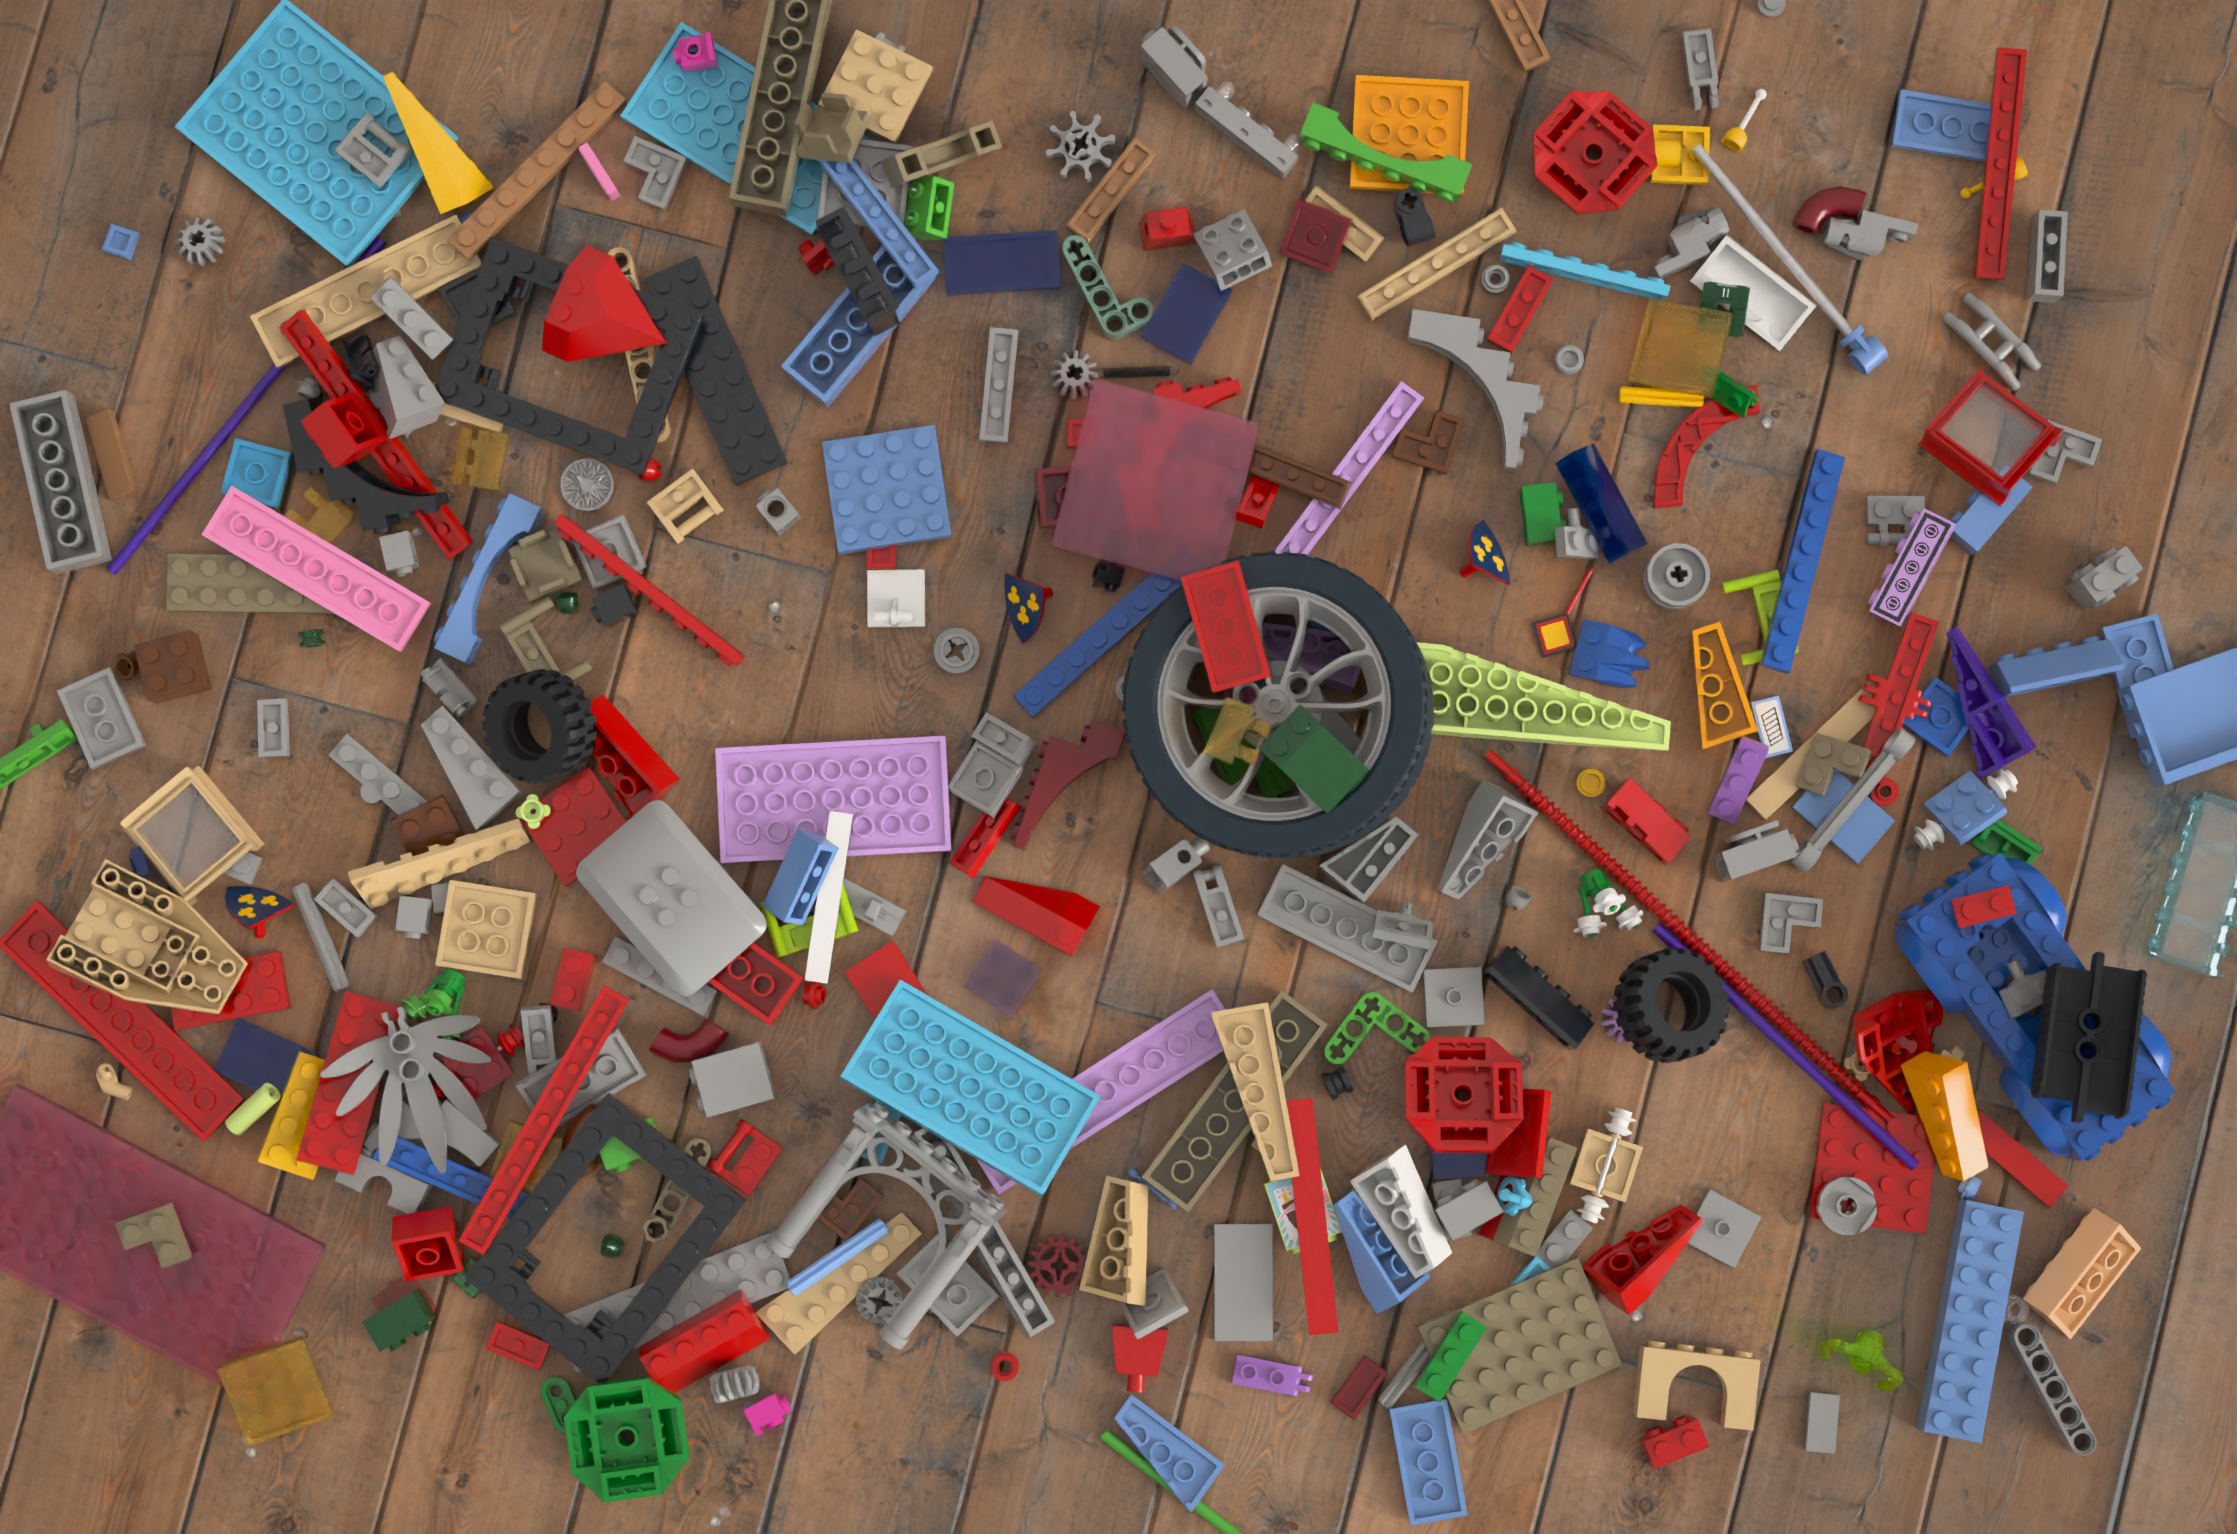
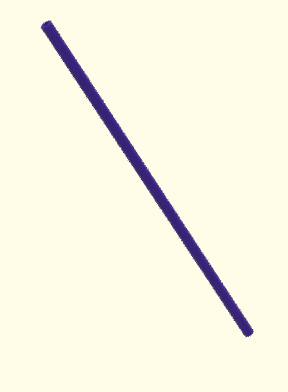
M377 237L356 263L381 252L387 243L380 237ZM275 364L270 367L106 567L115 575L288 364L277 368Z

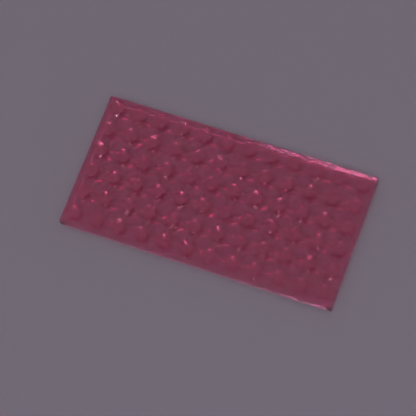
M20 1084L14 1085L0 1114V1270L250 1400L261 1382L327 1245ZM172 1202L192 1257L161 1268L152 1241L124 1250L115 1223Z

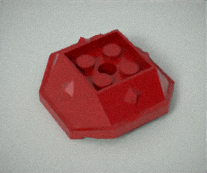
M1571 91L1532 135L1534 179L1576 215L1619 210L1658 166L1653 128L1609 91ZM1589 149L1597 151L1600 159L1590 160L1586 156V151Z
M1432 1037L1404 1063L1405 1121L1434 1153H1493L1523 1122L1522 1062L1509 1054L1491 1037ZM1458 1091H1463L1468 1094L1470 1099L1462 1102L1457 1100L1454 1094Z

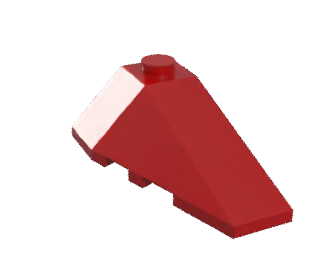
M985 876L972 900L973 903L1071 957L1074 956L1100 908L1099 905L1074 892Z
M1679 1205L1651 1220L1650 1226L1637 1233L1631 1231L1625 1234L1626 1239L1613 1246L1609 1243L1601 1247L1582 1265L1584 1273L1610 1303L1630 1315L1654 1291L1703 1222L1702 1218L1683 1205Z

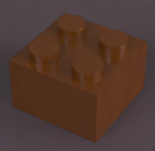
M189 630L134 645L147 701L157 704L212 689L197 633Z

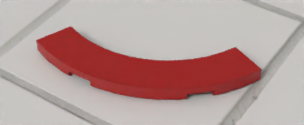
M1757 385L1746 387L1756 392L1755 395L1758 396ZM1711 399L1692 412L1679 425L1665 446L1657 466L1653 487V509L1683 506L1684 480L1694 453L1713 432L1725 424L1742 417ZM1759 400L1754 406H1748L1745 417L1760 413Z

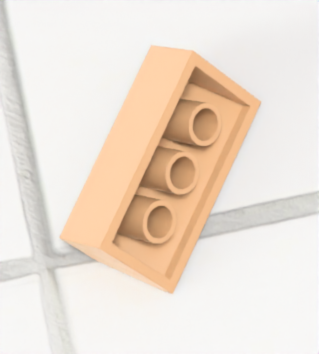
M2093 1208L2081 1220L2080 1226L2073 1235L2064 1242L2062 1249L2056 1257L2046 1265L2044 1272L2038 1280L2028 1288L2023 1300L2043 1319L2067 1338L2071 1339L2141 1250V1247L2119 1223Z

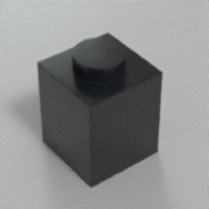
M624 584L592 598L595 606L591 607L592 613L597 623L603 622L607 628L639 614L628 588Z

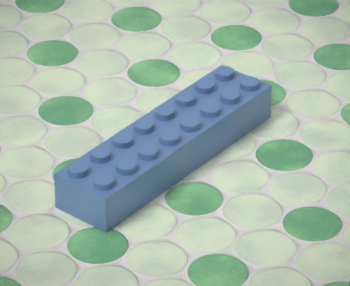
M1958 1199L1916 1426L1921 1431L1982 1444L2023 1220V1211Z

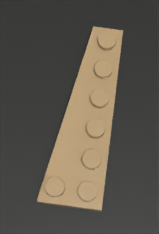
M515 819L480 830L477 833L458 837L455 839L454 844L448 846L435 844L428 847V852L412 856L411 852L400 855L401 860L384 865V862L381 861L349 871L348 876L352 885L369 908L372 909L377 906H383L400 896L409 895L429 884H435L448 876L464 872L479 863L490 861L505 852L516 850L531 841L521 821Z
M1268 1002L1211 1012L1270 1181L1300 1176Z
M903 1212L886 1223L889 1230L886 1235L800 1294L793 1295L790 1290H787L756 1312L794 1355L857 1296V1292L863 1283L877 1277L922 1234Z

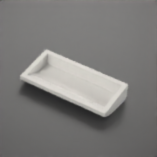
M1728 235L1725 236L1690 280L1702 291L1704 282L1707 281L1750 287L1745 325L1779 351L1817 305ZM1719 303L1726 310H1730V304Z

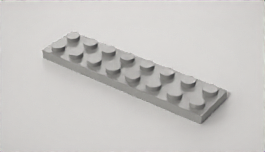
M771 1233L701 1260L632 1350L640 1348L646 1342L741 1289L750 1303L788 1289L786 1283L791 1279L785 1260L774 1253L765 1242ZM645 1283L564 1314V1316L575 1325L580 1324L585 1328L592 1321L595 1314L602 1309L617 1321ZM603 1325L598 1332L605 1336L610 1329ZM573 1364L576 1373L582 1371Z

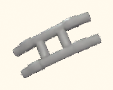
M1968 293L1963 298V302L1985 321L1974 332L1964 321L1959 320L1951 312H1948L1942 321L1950 326L1955 333L1964 339L1994 369L1993 371L2006 383L2011 391H2015L2021 384L2014 376L2010 367L2004 361L2002 362V360L2014 349V352L2025 362L2031 372L2037 371L2041 364L2034 356L2032 350L2000 320L1986 303L1976 298L1973 294ZM1993 329L2005 340L1994 352L1982 341Z

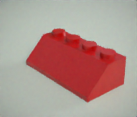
M741 1289L641 1345L639 1359L652 1380L675 1393L766 1342L771 1337Z

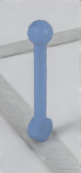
M1131 1168L1128 1170L1127 1175L1130 1179H1136L1138 1182L1148 1185V1189L1172 1208H1177L1178 1205L1144 1180L1139 1175L1137 1169Z

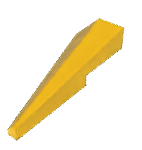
M393 71L384 74L383 78L440 214L463 206L493 189L491 181L487 180L475 163L464 154L444 128L424 109L412 92L401 83Z

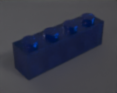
M1594 443L1573 451L1555 463L1609 564L1632 554L1648 544Z

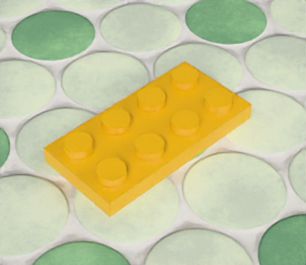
M302 1051L298 1052L258 1155V1162L314 1180L318 1166L296 1161L325 1059Z

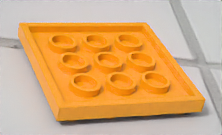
M1356 75L1352 135L1370 148L1394 158L1426 162L1442 160L1448 154L1465 161L1469 81ZM1351 161L1349 189L1401 192L1404 189L1410 188V184L1401 180L1398 182L1387 180L1382 176L1383 173L1373 169L1372 172L1361 170L1356 166L1355 162ZM1426 190L1425 192H1419V193H1432V192Z

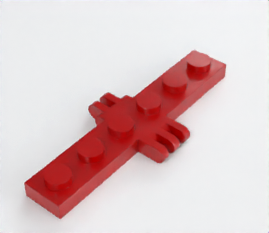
M1911 612L1887 679L1867 674L1866 680L1876 683V686L1872 687L1864 684L1862 690L1871 693L1872 697L1860 695L1858 701L1876 707L1863 744L1864 748L1872 751L1866 769L1881 753L1888 738L1898 728L1902 727L1905 718L1913 720L1915 715L1922 718L1927 717L1928 712L1917 707L1918 704L1930 707L1932 702L1921 698L1923 692L1916 690V686L1939 621ZM1884 776L1877 784H1882Z

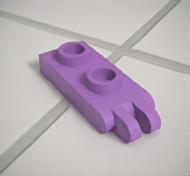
M1237 1354L1231 1383L1298 1396V1391L1310 1393L1311 1386L1300 1384V1380L1312 1381L1313 1375L1302 1373L1303 1367Z

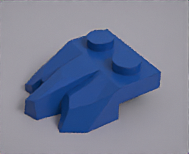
M1583 619L1569 675L1616 688L1637 687L1636 679L1631 677V673L1638 670H1650L1649 660L1636 655L1637 651L1646 646V643L1633 632L1613 625Z

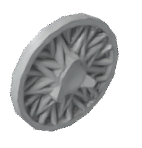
M583 458L574 461L566 467L561 476L560 488L563 498L570 506L579 511L590 512L600 509L608 503L613 494L614 481L611 472L603 463L596 459Z

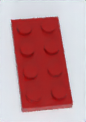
M1235 561L1182 576L1181 581L1212 692L1271 677L1240 562Z
M277 951L243 958L248 965L219 1015L171 1008L174 1030L290 1009L291 1005L282 953Z

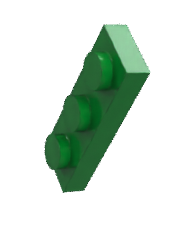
M1460 1311L1414 1383V1386L1438 1402H1441L1487 1327Z

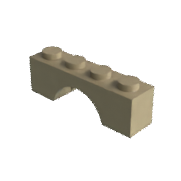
M993 120L935 142L895 154L882 160L891 188L988 154L1002 148Z

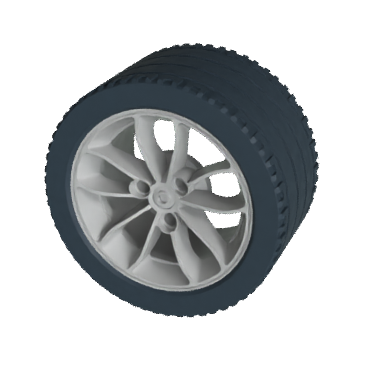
M1275 551L1251 553V556L1248 557L1240 555L1236 558L1220 561L1221 565L1235 561L1240 562L1271 677L1236 686L1232 699L1205 698L1190 691L1198 667L1204 660L1183 584H1180V587L1168 595L1169 599L1165 603L1161 602L1158 609L1147 620L1149 624L1146 629L1142 628L1141 635L1133 647V650H1135L1133 657H1129V665L1124 677L1127 683L1126 688H1123L1122 712H1125L1126 718L1123 719V726H1125L1126 742L1130 743L1131 746L1129 752L1135 763V768L1143 776L1142 781L1153 798L1160 802V806L1176 822H1180L1184 825L1185 829L1201 839L1207 840L1221 848L1252 856L1297 859L1318 856L1336 851L1343 846L1346 847L1365 837L1370 831H1374L1390 817L1389 815L1394 810L1398 809L1408 796L1412 785H1415L1423 769V763L1425 758H1427L1432 739L1431 730L1434 725L1433 690L1423 654L1412 633L1389 602L1361 577L1346 568L1338 567L1333 562L1315 556L1311 558L1301 553L1283 552V554H1276ZM1211 565L1207 567V569L1213 568L1215 566ZM1287 614L1293 615L1295 618L1296 635L1288 661H1270L1262 635V623L1266 615ZM1309 619L1331 630L1352 651L1332 661L1313 675L1299 666ZM1349 666H1358L1362 669L1368 689L1365 696L1350 702H1324L1319 685L1338 670ZM1299 678L1305 679L1307 682L1306 691L1302 694H1294L1291 687L1294 680ZM1246 688H1254L1256 699L1252 703L1245 704L1241 699V693ZM1188 704L1232 711L1236 728L1216 740L1199 755L1190 736ZM1299 705H1302L1320 723L1324 713H1341L1361 709L1369 710L1364 737L1354 756L1370 771L1329 814L1297 784L1300 795L1294 797L1266 798L1247 794V788L1265 757V754L1259 747ZM1244 737L1256 749L1246 773L1237 783L1229 785L1211 771L1210 766L1213 759L1222 749Z

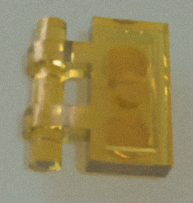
M461 427L460 437L456 438L455 447H458L455 462L451 463L450 471L453 472L451 483L462 485L463 476L471 475L470 487L499 492L510 436L480 429L478 440H472L473 429ZM469 450H476L473 465L466 464Z

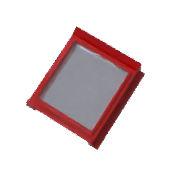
M1979 369L1926 428L1923 439L1918 445L2001 507L2008 499L2013 487L2051 445L2054 447L2061 440V434L2064 429L2052 425L1986 376L1983 370Z

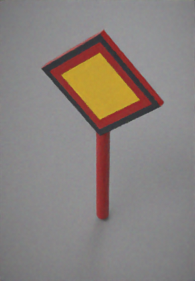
M1589 567L1563 614L1532 623L1542 658L1576 648L1577 644L1569 620V614L1589 580L1593 568Z

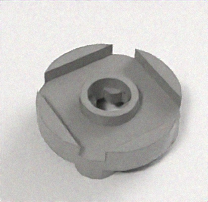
M1837 1177L1826 1183L1821 1189L1817 1198L1816 1212L1821 1222L1830 1231L1840 1235H1853L1865 1231L1873 1223L1877 1213V1206H1875L1874 1193L1865 1182L1854 1177ZM1850 1198L1852 1200L1851 1206L1854 1209L1852 1212L1846 1211L1843 1214L1840 1211L1842 1208L1840 1202Z

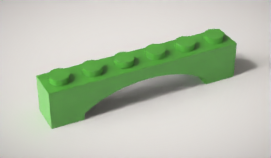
M1312 102L1299 137V141L1303 142L1304 147L1312 151H1319L1321 149L1329 152V156L1338 161L1350 160L1355 162L1359 169L1367 172H1372V169L1383 173L1382 176L1387 180L1393 182L1404 181L1410 184V188L1418 192L1430 191L1435 193L1436 198L1441 201L1451 203L1453 200L1458 202L1473 164L1448 154L1442 160L1426 162L1403 160L1385 155L1355 138L1338 120L1339 112Z

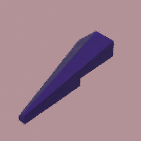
M1957 626L1948 631L1946 635L1950 641L1953 654L1951 658L1957 672L1958 690L1966 726L1969 727L1972 753L1975 754L1978 768L1977 776L1981 779L2013 760L2031 752L2036 745Z

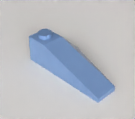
M1354 1191L1349 1192L1334 1204L1361 1290L1376 1314L1400 1303L1430 1278V1275L1426 1272L1415 1279L1363 1200Z

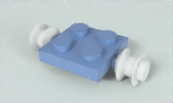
M2000 768L1997 770L1998 777L1987 776L1986 787L1971 771H1968L1924 802L1925 809L1937 822L1926 819V827L1924 829L1916 826L1914 839L1922 849L1928 848L1930 851H1933V843L1938 841L1943 844L1944 832L1947 831L1960 846L2007 814L2006 807L1999 799L2005 800V792L2008 790L2014 793L2017 792L2015 785L2018 784V781L2011 771H2004Z

